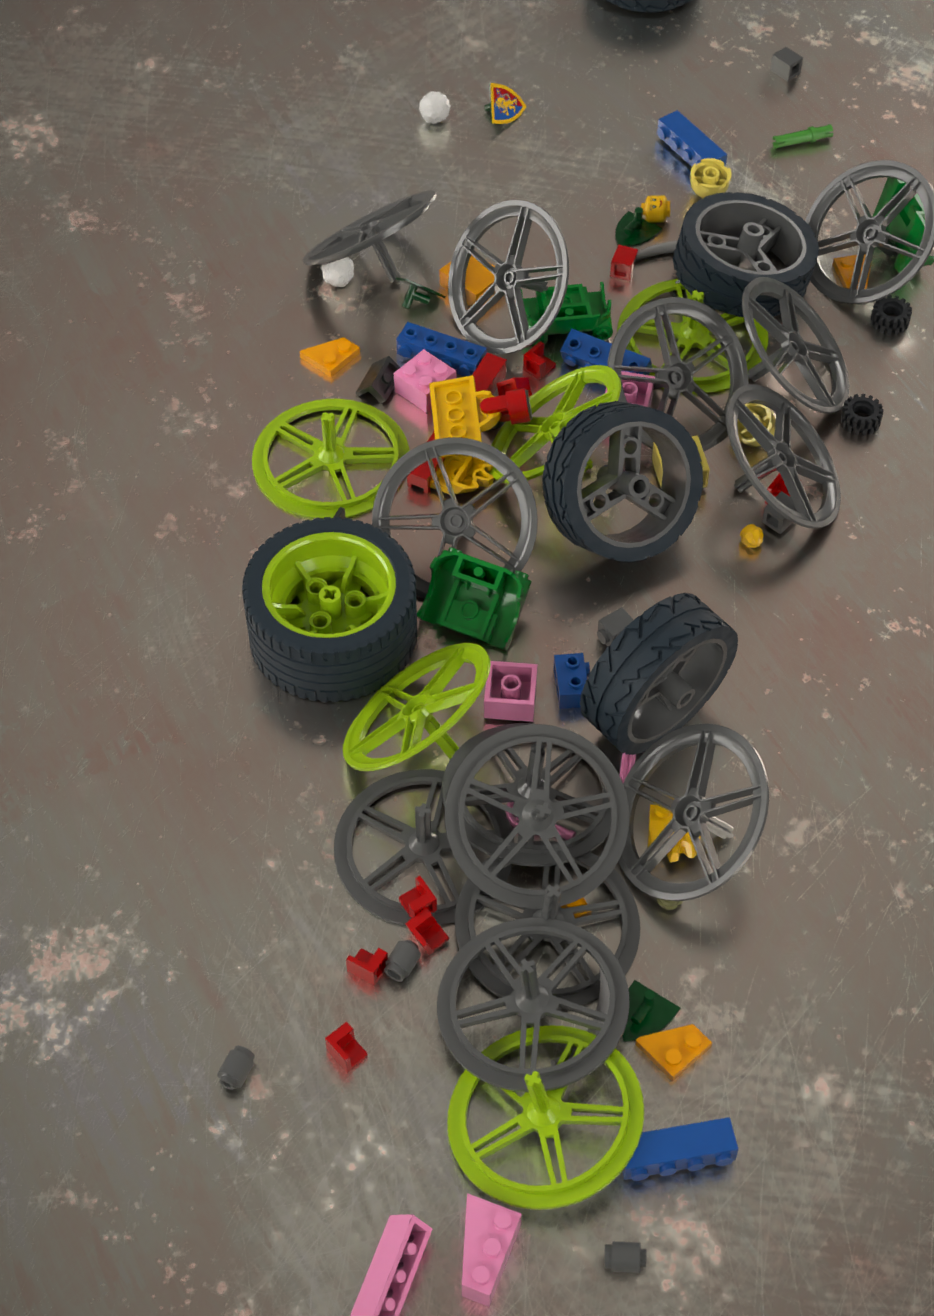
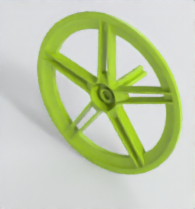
M678 279L654 284L639 292L627 303L620 315L617 331L634 311L661 294L677 290L678 297L683 298L681 289H685L688 299L703 304L704 293H698L697 290H694L691 295L681 283H675ZM727 313L720 315L730 327L745 322L744 317ZM682 316L683 321L680 323L671 322L675 339H678V350L680 347L684 348L680 354L682 361L691 348L697 347L702 350L716 341L710 336L712 333L704 325L686 316ZM653 319L643 324L636 331L638 333L658 336ZM754 319L758 337L764 350L767 352L768 331ZM632 336L626 349L642 355ZM719 343L713 347L714 349L706 352V354L710 356L722 346ZM752 343L748 354L745 356L748 370L762 361ZM724 351L714 360L727 368V371L713 376L693 377V381L706 394L730 389V371ZM650 372L649 376H655V373Z
M593 365L576 369L555 379L529 398L533 415L548 401L565 392L553 414L549 417H533L531 422L511 425V421L505 422L491 446L506 455L509 444L517 431L536 433L510 457L520 468L549 441L553 443V440L562 428L566 427L567 423L578 413L594 405L598 406L600 403L618 401L621 393V380L618 374L608 366ZM587 383H599L606 386L607 393L574 408ZM590 458L584 472L593 467V462ZM545 465L532 470L522 471L527 481L543 475ZM495 467L489 471L495 480L503 476Z
M321 399L297 405L275 417L263 429L255 443L252 467L255 480L261 491L269 500L285 511L304 518L324 519V517L333 518L338 509L342 507L345 508V517L352 518L373 510L374 501L381 482L367 493L355 497L344 465L392 463L393 466L410 449L406 436L400 426L383 411L368 404L348 399ZM326 410L343 411L336 426L335 417L332 412L329 414L327 412L322 413L323 441L289 425V423L297 418L310 413ZM349 412H352L342 437H337ZM357 414H360L377 423L387 433L393 447H345L344 445ZM276 435L313 455L276 478L272 475L268 465L269 449ZM322 470L330 472L342 501L320 502L308 500L286 489ZM341 472L351 497L349 500H347L336 473Z
M473 643L450 645L422 657L395 675L372 696L352 722L343 744L345 761L355 770H380L412 757L434 742L451 759L459 747L447 731L468 711L485 686L491 666L490 657L486 650L480 645ZM464 662L475 666L476 675L474 683L442 692ZM440 668L424 689L416 696L402 691L423 675ZM397 696L407 701V703L404 705L403 703L394 699V697ZM388 703L401 710L366 736L371 724ZM461 704L457 711L442 726L433 716L434 712ZM405 728L400 753L384 758L365 756ZM425 728L429 736L421 741L423 729Z
M546 1025L540 1026L538 1043L567 1044L557 1063L558 1065L568 1060L575 1046L577 1049L574 1056L588 1047L597 1035L574 1027ZM534 1027L526 1028V1046L533 1044ZM521 1030L495 1041L481 1053L497 1062L505 1055L520 1048ZM616 1048L604 1062L619 1084L623 1106L566 1103L562 1101V1098L568 1086L545 1091L542 1079L537 1071H533L532 1075L526 1074L524 1079L529 1092H525L522 1097L514 1091L500 1088L523 1107V1112L472 1144L467 1130V1111L472 1093L480 1079L465 1069L454 1088L447 1118L449 1142L458 1165L466 1177L482 1192L495 1200L514 1207L534 1210L555 1209L576 1204L590 1198L613 1182L624 1170L633 1157L641 1138L644 1124V1101L640 1083L631 1065ZM573 1112H582L623 1116H572ZM563 1124L620 1126L614 1143L604 1157L583 1174L571 1180L567 1179L558 1128ZM517 1126H520V1129H518L517 1131L509 1134L508 1136L500 1139L499 1141L491 1144L490 1146L476 1153V1151L485 1147L489 1143L503 1136L504 1134L516 1128ZM537 1132L539 1133L551 1185H526L508 1180L492 1171L482 1160L524 1136ZM554 1138L562 1178L561 1183H556L546 1139Z

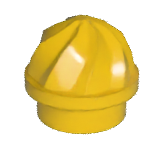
M755 524L745 526L740 532L741 542L748 547L756 548L763 542V530Z

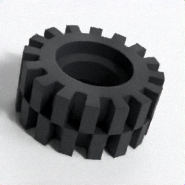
M889 295L887 299L883 298L874 303L871 324L872 326L875 325L874 328L876 330L880 328V332L883 334L885 331H888L887 335H891L892 332L897 335L899 331L903 333L909 326L912 307H910L909 302L905 303L904 298L899 300V296L895 295V298H892V295ZM890 313V314H894V315H896V316H889V315H886V314Z
M855 394L853 398L850 396L848 400H845L841 413V423H843L844 428L848 427V432L851 433L854 430L855 435L862 432V436H866L867 432L873 434L874 430L877 431L880 427L884 409H882L883 405L881 403L878 404L879 400L877 398L873 401V396L871 395L866 398V394H861V397ZM855 413H865L868 415V417H861L856 415Z

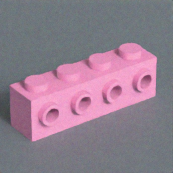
M413 1214L390 1215L350 1316L400 1315L432 1232L431 1227Z

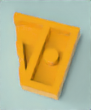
M857 255L833 259L832 265L843 288L850 289ZM864 255V257H863V262H862V266H861L860 276H861V272H862V268H863V264H864V260H865V256H866V255ZM868 273V277H867V281H866V284H865V288H864V289H867V284H868V279H869V273Z
M342 337L300 351V358L329 377H332L360 354V347Z
M694 1024L638 1037L635 1045L673 1081L712 1047V1042Z

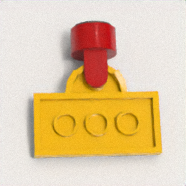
M473 375L429 383L435 440L460 437L482 442L481 432L490 430L498 421H511V425L531 422V419H533L528 390H525V388L506 391V395L494 397L491 391L483 390L476 392Z

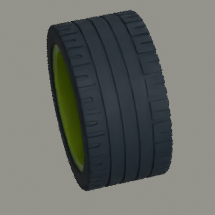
M314 518L311 521H302L300 524L295 523L292 527L288 526L282 529L281 532L275 533L272 538L267 539L265 544H262L258 551H255L248 567L245 569V576L242 582V596L249 643L256 664L261 672L265 674V677L271 680L274 685L280 686V689L285 692L289 691V694L299 695L303 699L309 698L312 701H349L351 698H361L360 696L362 695L367 696L372 691H378L408 664L409 658L413 655L417 640L415 572L408 554L404 552V548L400 544L398 545V542L391 538L388 533H383L378 527L374 528L371 524H364L363 521L359 520L353 521L350 518ZM361 591L369 594L370 597H365ZM297 598L300 604L296 605L290 603L292 602V600Z

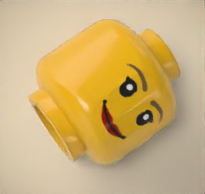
M649 195L646 197L645 203H641L643 215H645L648 223H663L667 220V217H670V200H667L664 195Z

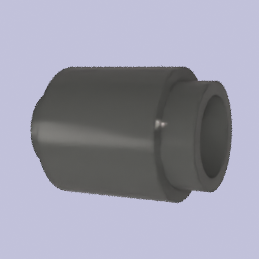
M410 940L398 941L385 962L384 972L395 981L401 982L404 978H407L421 957L418 945Z
M239 1045L235 1046L234 1050H230L217 1073L220 1084L232 1090L234 1088H241L254 1065V1053Z
M612 1241V1244H605L604 1267L605 1269H612V1272L640 1273V1267H646V1249H641V1242Z

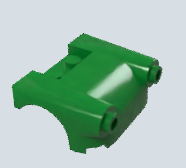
M887 178L872 217H875L905 186V182L894 178ZM918 194L910 200L886 227L887 233L916 246H920L925 228L924 207ZM892 240L897 248L916 254L917 250ZM898 253L894 263L897 272L900 273L913 258ZM929 256L923 266L932 265L934 263V256Z
M600 282V291L587 292L586 286L583 287L582 284L567 285L563 304L554 322L530 346L534 347L540 341L545 345L548 341V335L566 334L570 332L571 328L580 332L592 331L593 337L603 341L609 339L613 334L611 300H608L606 304L604 283ZM555 286L549 287L547 291H536V297L523 299L529 329L539 321L546 311L553 296Z
M449 547L448 550H443L441 555L435 556L430 564L431 582L426 598L417 612V617L428 623L454 630L508 651L532 582L528 579L529 575L517 570L513 573L506 568L463 554L462 551Z

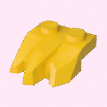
M453 455L447 456L443 461L455 495L471 492L478 487H488L493 484L494 478L488 473V471L492 470L493 466L481 459L472 456ZM439 467L436 474L440 483L442 492L449 494L448 488L446 486L445 480ZM432 478L430 481V487L436 489L434 480Z
M650 804L648 847L673 818V813L654 804ZM688 832L667 854L670 863L678 861L680 853L685 854L691 859L697 855Z

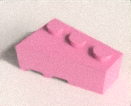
M468 1193L462 1297L490 1307L521 1228L522 1214Z

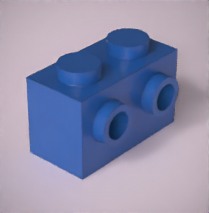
M583 653L554 655L553 672L559 709L580 708L581 693L590 674L589 662L584 661Z

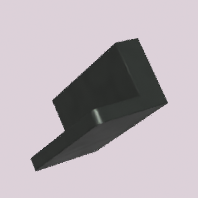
M390 356L373 363L358 387L356 394L360 396L369 391L380 403L385 402L394 388V373L400 367Z

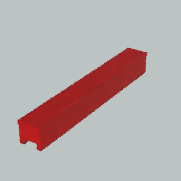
M488 352L472 374L475 380L476 392L485 390L491 391L492 395H494L497 390L496 383L503 381L506 376L507 359ZM434 432L427 442L435 440ZM433 458L432 462L437 472L439 464L437 459ZM428 461L418 466L407 476L408 487L418 486L423 488L426 494L431 490L430 481L433 478Z

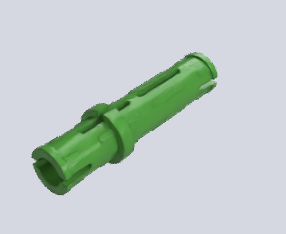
M831 124L816 128L811 126L807 130L773 136L772 140H775L773 146L775 149L809 141L814 143L818 139L833 137V133H830L833 131V127Z

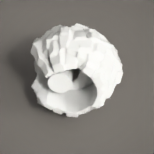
M431 91L424 95L420 101L419 108L424 120L427 123L437 124L446 119L450 112V104L445 94Z
M349 257L321 266L323 279L334 287H344L354 277V263Z

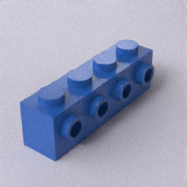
M678 110L658 119V137L691 166L695 163L696 165L701 163L702 159L714 158L723 161L726 167L727 153Z
M410 322L406 323L396 339L398 355L412 359L424 349L456 370V374L462 377L472 376L487 353L486 347Z
M571 328L560 352L564 362L570 366H607L612 344ZM627 349L625 350L622 366L653 368L651 358ZM625 371L643 375L650 374V372Z
M730 1117L642 1132L633 1157L622 1171L624 1180L641 1181L655 1174L669 1176L683 1169L698 1171L706 1165L726 1166L736 1160L738 1145Z

